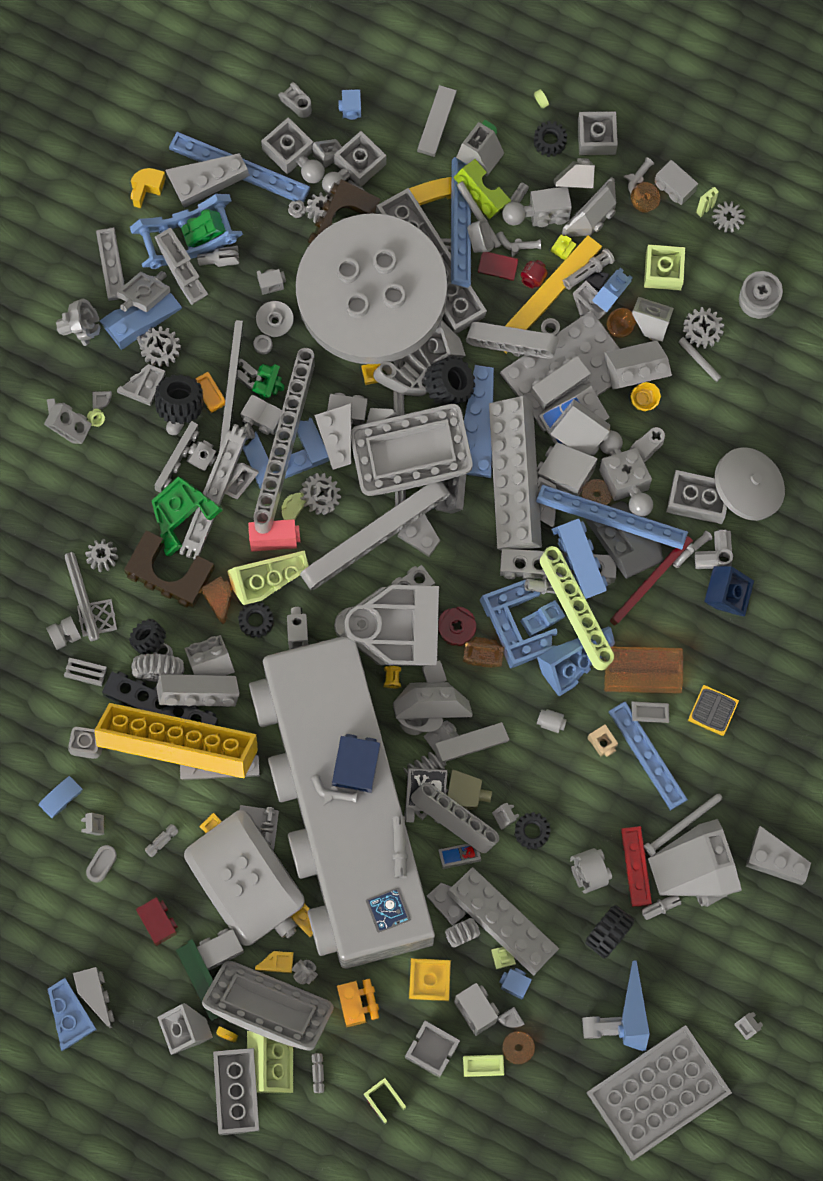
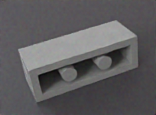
M578 356L573 359L571 357L566 359L562 363V367L559 369L553 368L547 373L548 376L543 380L539 378L533 382L530 393L543 410L589 379L591 373Z

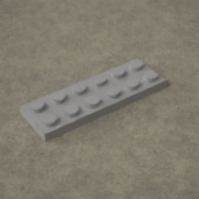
M473 867L448 890L447 894L533 976L559 950L550 939Z

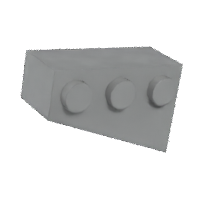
M352 403L315 415L332 469L352 463Z
M759 826L756 830L746 867L803 885L806 882L811 863Z

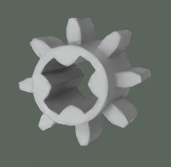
M300 959L292 968V971L295 972L293 977L300 984L307 983L309 985L318 975L314 972L316 970L315 964L310 960L302 961Z

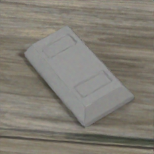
M632 702V721L669 723V703Z

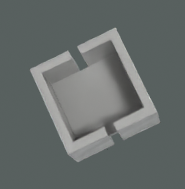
M424 1021L416 1036L419 1042L413 1041L405 1055V1059L440 1078L449 1062L446 1058L449 1057L451 1059L460 1040Z

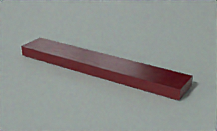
M689 536L686 537L683 549L674 548L612 616L610 622L614 626L625 617L690 545L693 540Z

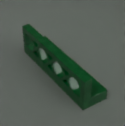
M191 939L187 941L188 944L176 951L202 1002L213 982V978L195 942ZM205 1009L211 1022L220 1018V1016Z

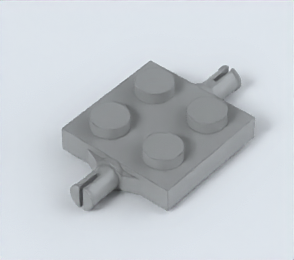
M161 271L153 277L140 272L117 291V297L126 301L120 306L122 311L126 312L131 306H135L148 312L170 293V287L161 282L167 277L166 273Z

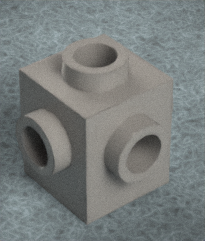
M205 440L203 443H193L188 451L190 455L186 461L205 471L208 465L211 466L214 463L216 451L212 449L213 445ZM202 451L204 452L203 458H201L200 453Z

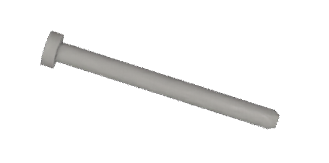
M721 794L713 796L653 843H646L644 845L646 852L650 856L655 855L656 849L722 800Z

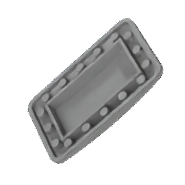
M455 404L358 425L351 430V444L362 493L367 496L396 492L465 475L473 468L460 407Z
M243 810L233 813L185 850L184 858L223 920L230 930L233 929L238 941L242 945L250 946L304 906L305 899L251 816Z
M226 961L222 964L202 1001L205 1009L237 1026L276 1042L303 1050H313L316 1047L334 1008L333 1004L326 999L233 961Z

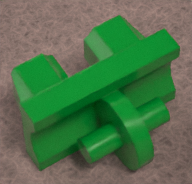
M262 364L259 367L257 375L265 379L264 382L255 381L252 391L257 393L260 399L265 400L271 394L277 395L278 391L284 390L285 385L281 383L282 378L277 376L280 366L274 364L270 367Z

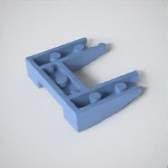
M309 418V421H300L297 434L304 450L291 454L285 479L330 461L325 445L312 418ZM255 432V438L247 446H243V451L250 467L259 471L255 479L261 489L269 459Z
M526 580L482 595L480 599L487 617L490 616L502 643L503 653L510 669L536 659L549 649L556 647L552 646V636L557 635L556 628L526 640L522 639L509 609L540 596V592L535 591L532 593L525 590Z

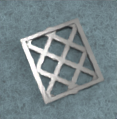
M108 599L90 603L92 611L95 607L101 610L97 616L93 614L95 622L99 620L103 623L100 628H97L99 634L117 630L112 600ZM100 604H105L103 608L98 606ZM108 604L111 606V613L105 610ZM78 605L77 608L79 614V622L81 625L83 637L88 636L87 631H84V620L81 617V610ZM103 612L108 615L105 621L99 618ZM110 617L113 618V626L107 623ZM105 625H107L108 627H110V628H108V629H103V627H104Z

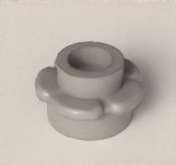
M300 200L292 201L289 204L288 212L294 218H300L306 212V206Z

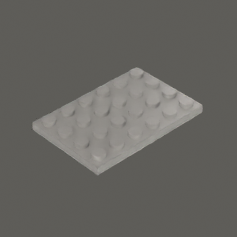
M592 311L556 335L559 340L553 358L524 355L500 372L517 397L524 396L533 402L534 420L543 433L547 430L538 415L546 409L543 410L530 393L532 384L539 378L542 380L548 376L547 373L553 368L559 369L562 367V363L570 357L573 359L578 356L591 373L589 379L578 387L583 384L592 386L597 397L612 387L604 353L620 348Z
M685 1025L586 1093L631 1161H633L732 1092Z

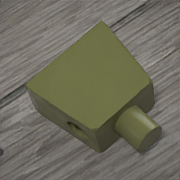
M452 770L448 797L466 810H477L479 801L490 803L492 791L481 789V779Z

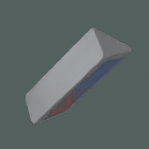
M469 844L438 850L442 869L481 861L480 852Z

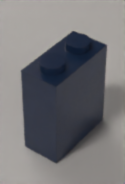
M352 734L340 737L332 786L372 793L380 752V743L377 742V739L368 737L365 740L357 739V736Z

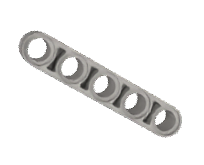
M481 322L471 323L466 342L472 346L542 358L554 357L559 340L555 335Z
M428 782L423 783L411 795L412 802L418 808L477 851L487 853L498 843L499 835L494 829Z

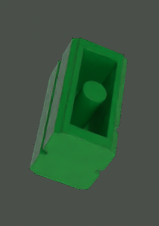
M206 209L197 218L194 217L187 220V224L183 225L181 229L188 247L195 248L203 245L226 231L219 212Z

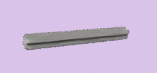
M75 553L65 554L66 564L89 640H98L99 632Z

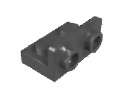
M466 474L442 481L450 492V496L436 506L435 509L437 511L453 514L463 510Z

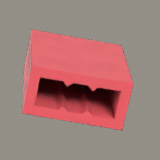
M295 519L273 521L271 530L265 534L256 531L254 522L248 523L251 552L297 548V542H300L299 525H295Z

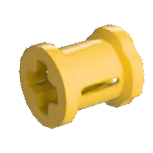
M385 666L386 682L384 687L400 688L399 672H401V667Z

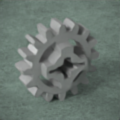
M701 307L700 312L694 309L693 315L689 313L687 316L688 320L684 321L685 327L683 332H687L685 338H691L690 344L696 342L697 348L700 344H703L704 348L707 347V344H710L711 347L714 346V341L719 342V336H722L724 332L722 331L724 324L720 323L722 317L717 318V312L710 313V308L707 312L704 311L703 307Z
M159 327V331L152 328L151 334L145 332L147 338H141L143 344H140V349L143 350L141 355L145 357L146 363L151 361L152 366L157 363L159 368L162 367L163 363L168 367L169 361L175 363L174 356L179 357L178 351L181 350V345L178 344L180 340L175 338V332L170 334L169 328L162 331V327ZM157 342H159V345H161V347H163V352H162V350L158 347V343H157Z
M316 473L308 477L307 481L302 483L304 488L300 490L304 494L300 499L306 501L304 507L309 505V512L316 510V515L321 512L325 515L333 511L334 507L339 505L337 500L341 498L337 494L341 489L335 487L337 481L332 483V477L325 478V473L320 476Z

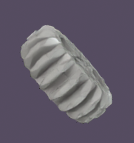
M154 653L141 654L133 658L131 669L133 676L138 679L158 682L160 674L183 675L184 662L174 656Z

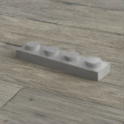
M193 421L190 422L156 481V491L162 492L172 482L170 478L173 473L179 471L181 467L180 461L182 457H187L190 449L189 445L198 438L200 433L198 431V424Z

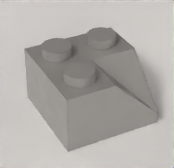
M579 112V155H616V112Z

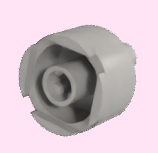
M592 848L570 858V862L574 861V866L571 869L579 888L584 887L585 890L582 892L585 894L607 886L609 880L612 879L610 869L606 868L604 864L605 857L601 849L596 850Z

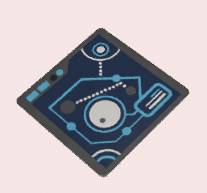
M399 888L366 899L378 933L411 920Z

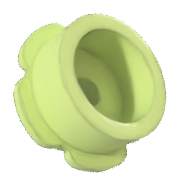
M98 408L93 409V411L87 414V421L92 424L91 426L99 427L105 421L104 413Z

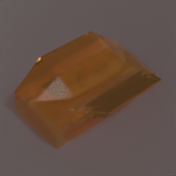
M475 637L471 642L465 643L463 662L490 668L501 667L504 647L499 646L494 639Z

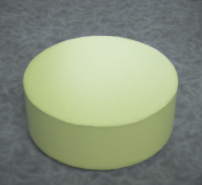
M539 89L534 92L540 107H547L549 103L543 91Z

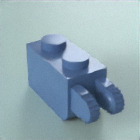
M621 268L615 271L592 300L606 312L624 292L633 278L630 275L627 277Z

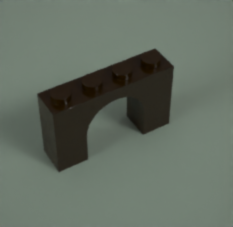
M342 179L336 183L334 182L329 191L332 194L323 204L322 209L324 212L322 216L317 218L315 223L317 228L309 236L308 243L311 244L321 232L332 225V218L338 209L347 208L359 214H374L380 198Z
M146 530L124 569L127 578L136 583L137 581L144 583V587L151 591H154V589L160 591L161 595L167 599L174 598L178 600V604L188 608L190 606L194 608L215 570L214 563L197 555L183 578L174 582L163 581L155 575L153 566L164 545V540Z

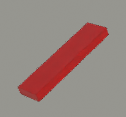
M641 826L621 828L632 907L652 905Z

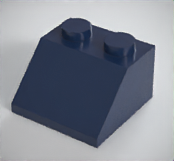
M714 566L704 602L715 609L745 616L754 580L732 566Z

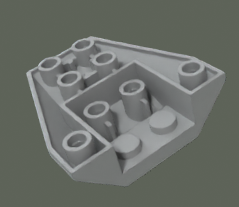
M718 819L697 825L648 858L659 895L726 896L742 891L735 863Z

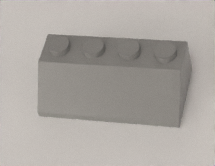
M254 1048L213 1052L218 1134L229 1135L259 1131Z

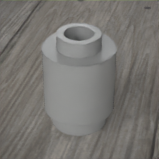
M547 709L546 711L541 710L537 724L541 725V728L559 733L560 730L564 731L567 719H564V714Z
M289 917L274 929L282 938H290L297 932L295 929L297 924Z

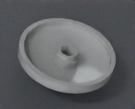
M737 448L728 452L717 464L715 470L716 489L721 500L733 513L744 519L757 521L770 517L781 507L785 496L784 481L777 466L765 454L752 448Z

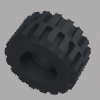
M449 356L431 364L424 376L426 378L424 384L427 386L425 389L426 392H429L430 399L433 398L434 403H439L440 406L456 405L469 399L475 387L473 382L475 376L472 375V369L468 367L469 364L456 356Z
M183 374L165 377L164 381L158 383L155 392V406L159 417L164 418L166 422L171 421L172 424H184V422L190 423L192 419L196 420L203 410V389L201 384L197 383L195 378L191 379V376H183Z
M614 905L586 938L585 944L605 959L634 925L635 919L620 907Z

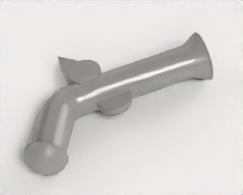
M647 157L635 175L629 174L624 176L629 182L628 189L633 201H639L641 198L635 185L643 182L642 176L650 166L654 165V162Z
M500 231L496 234L503 247L512 250V258L515 254H518L520 249L538 248L541 250V239L527 242L516 239L514 243H510L503 232Z
M704 531V534L693 544L691 543L673 562L674 567L680 568L681 564L707 541L713 539L712 535L708 531Z
M317 774L312 776L311 781H313L317 793L324 797V805L333 799L357 803L358 792H341L335 786L331 787L330 790H326L321 782V776Z

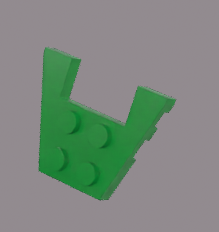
M177 477L152 500L155 517L161 529L160 536L164 540L166 556L171 557L182 547L173 530L196 509L200 508L206 519L210 521L223 510L222 507L182 477Z

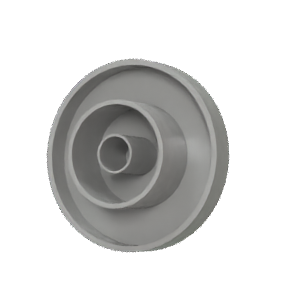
M361 214L345 218L329 226L312 241L305 251L296 277V296L302 320L312 337L333 355L360 364L392 362L419 349L438 328L447 304V276L438 249L419 228L403 219L390 215Z

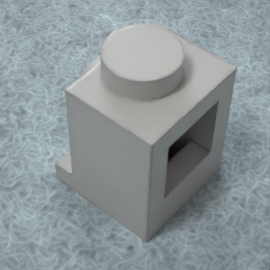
M269 269L262 274L260 271H257L262 295L284 289L283 283L286 282L283 271Z

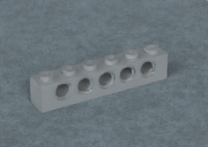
M502 549L500 576H504L506 579L523 577L524 580L542 578V580L546 579L549 582L544 570H537L534 567L536 563H540V557L545 551ZM561 552L562 555H563V557H564V559H565V557L567 556V554ZM593 554L594 558L597 557L601 566L600 574L601 576L604 575L607 585L614 583L616 579V564L610 555ZM547 555L550 560H554L553 557ZM522 562L525 567L518 569L515 563ZM556 572L559 577H562L561 573Z

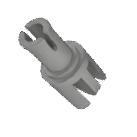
M238 246L216 248L212 253L197 254L199 266L215 264L221 267L239 264Z

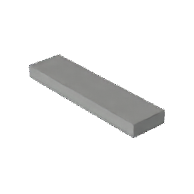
M439 85L417 152L435 157L457 90Z
M113 227L96 230L108 301L120 299L117 297V291L125 284L115 229Z
M501 722L435 743L433 747L440 763L506 743L509 741V737Z

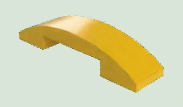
M452 177L429 181L409 189L419 205L445 197L450 199Z

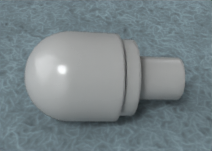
M169 421L166 425V430L170 435H177L184 425L179 423L172 424Z

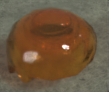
M618 308L608 316L606 327L608 332L614 337L624 338L633 331L636 320L629 309Z

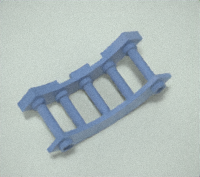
M215 194L198 204V209L191 212L187 209L172 214L173 218L162 220V217L139 219L130 226L132 234L143 236L149 258L142 263V267L157 269L168 265L163 255H156L149 233L158 231L162 233L170 227L171 229L181 228L187 224L188 219L197 218L206 209L220 213L226 231L221 236L195 248L188 247L189 250H186L190 258H196L197 254L210 253L216 248L235 243L237 238L243 235L242 231L231 230L225 212L226 205L231 202L230 195Z

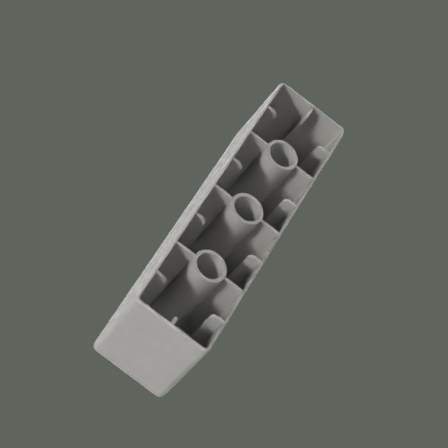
M342 636L264 657L263 666L266 678L249 683V688L259 726L266 727L278 723L285 753L268 758L279 802H285L297 798L305 829L288 833L298 877L305 878L317 875L325 905L308 910L318 954L322 956L337 952L341 967L348 969L433 946L435 934L406 826L407 878H394L392 817L399 816L400 818L403 815L356 642L347 636ZM352 734L356 735L357 739L365 740L367 737L377 739V742L380 743V752L372 793L336 787L341 792H358L357 803L333 799L324 805V797L317 793L311 778L316 774L320 775L321 782L326 790H330L333 787L332 779L340 737ZM399 888L411 920L378 933L366 899Z

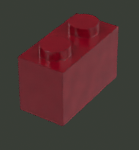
M156 897L136 909L156 946L177 935L175 929L178 926L173 918L168 919L165 913L168 909L163 900L159 902Z

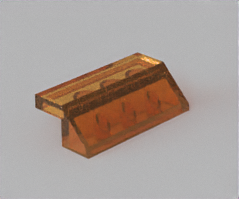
M610 647L614 654V660L605 669L604 691L682 693V648Z

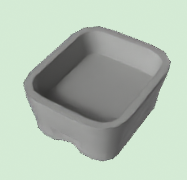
M482 218L468 225L467 230L473 251L475 253L491 251L494 248V243L487 219Z
M74 727L71 731L68 745L70 754L79 757L98 758L102 753L103 747L97 746L95 729Z

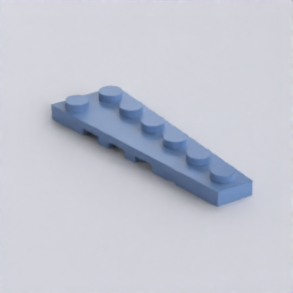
M475 365L473 373L475 376L473 380L475 383L474 392L468 399L464 418L473 462V468L467 475L491 478L492 448L489 403H493L494 368Z

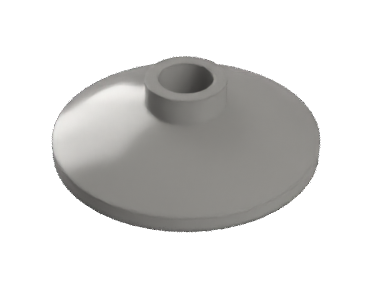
M270 301L262 305L258 310L256 323L260 331L265 335L271 337L282 336L293 325V313L285 303ZM277 319L278 323L274 324L272 320Z

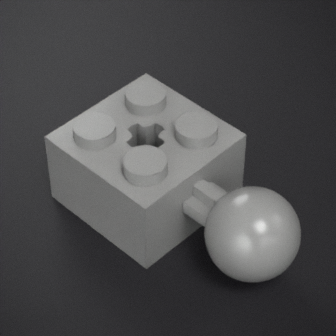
M287 118L261 140L262 150L286 174L299 165L303 179L309 183H317L324 177L325 170L322 163L318 160H309L307 158L313 153V141L291 119Z
M360 131L334 154L335 164L341 170L339 172H330L324 176L322 180L323 190L331 195L332 193L329 191L332 184L341 179L346 181L348 178L359 187H362L386 165V155Z
M568 187L531 191L529 206H523L519 202L506 204L502 211L504 221L509 225H519L524 221L525 217H531L532 225L538 227H545L548 224L554 223L557 225L569 221L572 207Z

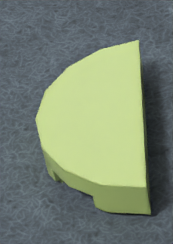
M303 493L291 494L284 500L282 505V517L284 520L297 518L306 503L305 500L300 499L304 496Z

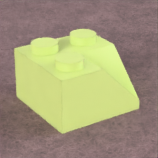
M648 245L645 260L644 288L681 290L684 280L685 247Z

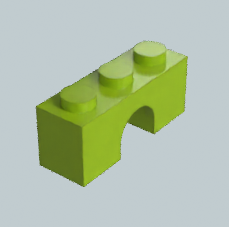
M474 159L464 166L453 178L457 183L463 181L478 207L490 220L511 200L500 187L490 190L484 186L482 177L487 172Z

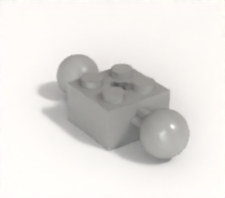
M610 430L609 438L605 442L602 441L599 447L602 452L611 456L602 459L599 471L613 500L616 501L631 496L629 501L631 513L645 517L651 513L653 501L648 494L641 492L649 490L652 478L638 449L634 448L621 452L620 449L623 445L622 437L616 431Z

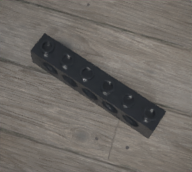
M120 671L118 673L111 672L102 691L104 697L127 707L175 717L174 712L181 709L184 711V714L178 718L192 720L195 717H199L202 719L201 723L215 726L219 723L216 714L208 710L205 712L200 711L198 706L166 705L164 709H157L156 705L159 703L157 688H148L145 686L146 683L135 679V681L130 680L128 675ZM125 686L131 687V691L127 694L121 692ZM142 694L149 695L148 700L141 702L139 701V696Z

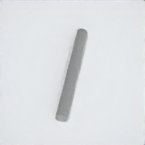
M463 181L458 183V189L477 220L485 218ZM489 225L494 247L497 248L501 243Z

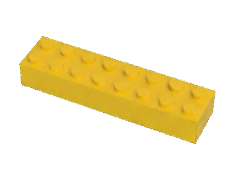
M113 703L108 704L95 728L98 747L245 778L258 751L256 734Z

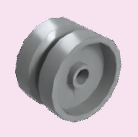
M759 271L750 274L743 282L738 298L743 312L757 319L767 318L772 315L778 308L782 297L783 289L781 282L769 272Z

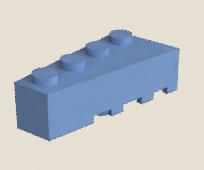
M576 519L552 528L553 534H558L559 548L563 553L566 552V563L571 571L574 570L575 574L573 576L585 599L607 591V581L604 575L601 576L599 568L601 566L597 557L594 558L592 550L594 548L591 540L586 538L585 532L587 530L584 522Z

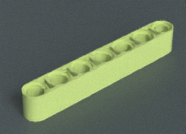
M554 546L548 547L540 557V564L592 665L597 670H605L614 660L613 651L561 551ZM547 555L553 557L554 560H550ZM556 572L561 573L562 577H559ZM565 589L570 590L571 594H568ZM574 606H577L580 611H577ZM582 622L586 623L589 628L584 627ZM591 639L595 640L597 645L593 644ZM600 656L604 657L606 662L602 661Z

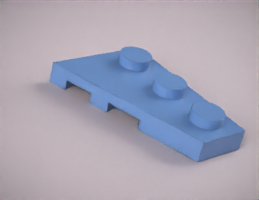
M66 978L48 988L61 1051H64L97 1029Z

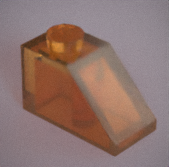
M219 577L202 587L201 590L221 624H224L232 598L230 591L233 589L227 580L223 581L222 577Z

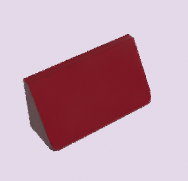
M482 252L478 273L514 281L518 259L491 252Z

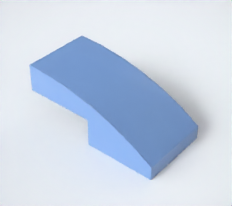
M556 600L539 608L538 611L526 616L520 622L529 637H532L560 621L565 615Z
M68 776L39 803V806L53 818L66 808L67 804L77 797L83 789Z

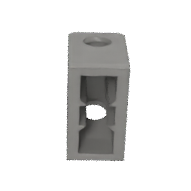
M301 607L291 608V615H287L289 650L308 645L307 616L303 614Z

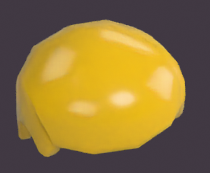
M649 382L637 385L631 393L632 404L637 410L641 411L654 409L659 404L661 398L659 388Z

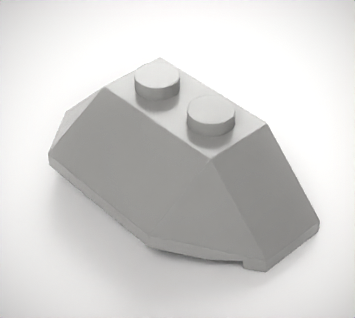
M613 177L563 227V236H591L595 231L598 232L603 227V222L606 219L609 220L616 212L615 182Z
M448 682L409 683L393 702L396 719L472 717L473 715L469 700Z

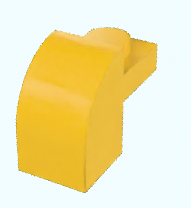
M146 168L134 174L131 179L133 188L131 199L133 200L134 207H142L146 192L161 196L166 180L165 172Z

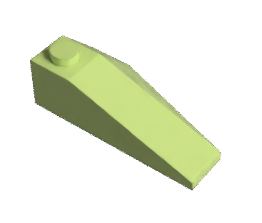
M304 550L234 567L228 570L232 590L242 604L246 605L262 601L298 577L309 565Z

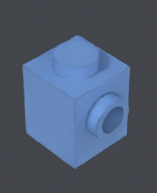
M342 90V100H339V111H343V118L350 120L361 118L360 90Z
M515 968V970L510 969L509 973L504 972L499 983L503 984L502 990L522 1000L532 979L526 977L525 972Z

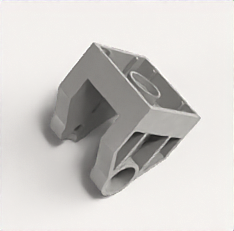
M389 585L388 587H381L354 607L342 610L335 619V632L338 637L347 636L352 641H355L357 648L377 665L436 666L439 586Z

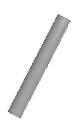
M684 337L679 340L678 343L716 382L722 378Z

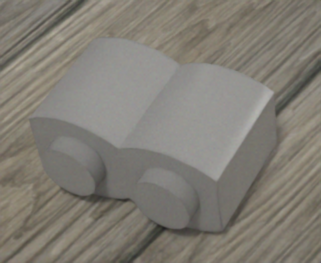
M251 395L240 414L245 424L249 423L251 426H258L259 430L266 435H269V433L274 435L277 431L282 410Z

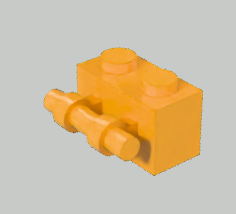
M370 979L363 980L364 988L359 990L357 981L337 986L346 1027L366 1023L364 1015L366 1013H370L371 1020L379 1019V1006L376 1004L374 997L375 988L372 986ZM366 995L368 1006L362 1007L360 996Z

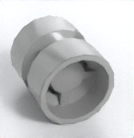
M71 616L61 620L59 625L54 623L46 627L56 650L66 646L68 641L73 643L81 639Z

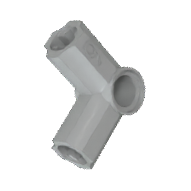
M719 530L714 532L715 551L695 552V569L732 566L731 531ZM726 557L729 561L722 562L719 558Z

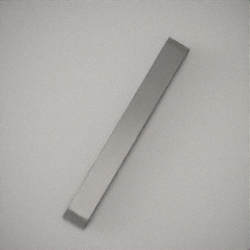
M442 481L426 485L308 566L300 573V576L310 590L318 588L450 496V492Z

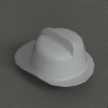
M443 718L398 719L402 729L409 735L433 732L438 730L443 724Z

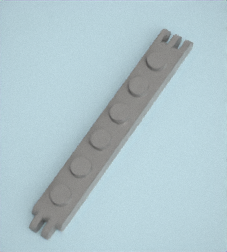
M236 424L233 426L232 431H227L203 492L204 495L219 506L247 438L244 436L246 428L241 427L238 434L239 425ZM196 509L179 554L184 555L186 549H188L186 557L191 558L193 552H195L193 560L197 555L200 556L215 518L211 521L207 520L201 509Z

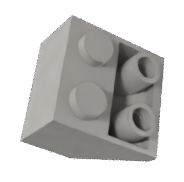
M478 122L462 143L456 158L466 164L476 159L487 172L485 176H488L504 155V151L495 132Z
M221 635L210 637L206 641L193 643L189 647L184 648L194 675L226 676L235 672Z

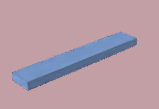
M623 702L611 709L608 713L670 811L686 802L688 799L638 721H632V711L627 703Z

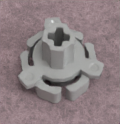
M86 299L74 301L69 304L68 312L62 313V318L56 321L57 331L63 336L74 333L81 340L83 346L90 343L89 339L99 335L100 325L94 324L99 321L97 311Z

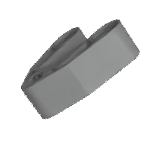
M421 348L401 358L405 364L400 369L391 362L386 361L374 371L373 376L378 383L402 395L424 396L428 393L425 389L427 386L424 384V380H426L424 376L431 364Z

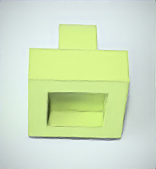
M504 947L491 950L496 970L516 964L514 957Z

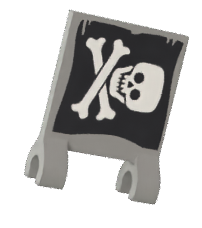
M408 768L406 806L404 811L406 822H414V811H423L411 799V795L423 783L428 782L446 794L447 770Z

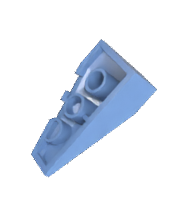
M169 293L148 312L135 306H131L126 312L120 308L101 319L100 323L122 350L137 340L138 336H142L145 332H148V329L156 327L182 309L174 296Z
M608 626L601 630L611 648L615 641L611 627ZM579 638L553 647L537 657L541 673L558 696L574 688L579 683L578 679L584 673L587 674L591 670L590 666L592 665ZM591 639V642L597 645V642Z
M632 961L621 1025L618 1026L619 1038L623 1037L624 1045L640 1051H646L650 1033L637 961Z

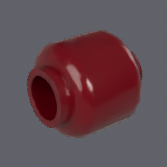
M540 260L529 261L520 274L522 283L531 289L540 287L548 275L545 268L546 265Z

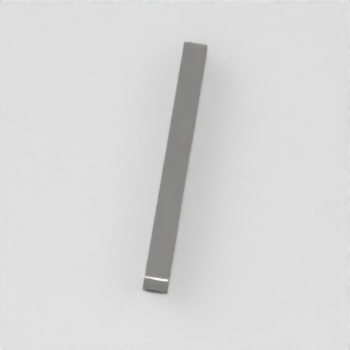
M302 348L297 353L254 512V526L256 531L261 534L268 533L273 525L315 367L314 352L310 348Z

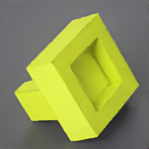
M560 235L551 248V252L566 260L577 244L572 242V239L568 236Z

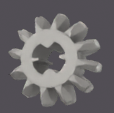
M320 192L319 197L313 194V200L308 199L306 212H309L308 218H313L314 223H316L319 216H322L324 210H320V207H323L326 199L330 198L329 194L323 197V193Z
M102 539L101 544H99L95 540V546L89 545L90 551L85 552L86 556L89 557L86 561L88 564H91L92 569L98 567V571L102 572L103 567H105L109 571V564L111 566L116 565L114 560L118 559V555L115 554L117 548L112 547L113 543L111 541L106 544L105 539ZM100 553H101L102 555H103V553H105V557H104V558H102V556H101V558H99L98 555H99Z
M472 918L460 922L445 931L446 938L452 947H457L480 935L479 927Z

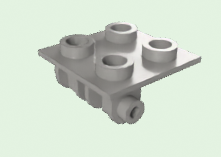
M240 805V810L247 812L251 816L271 848L274 849L279 811L274 810L272 807L264 809Z

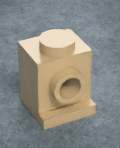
M606 725L589 734L588 740L592 743L600 757L603 755L608 757L616 752L615 748L618 743ZM605 741L607 746L602 747L600 742Z

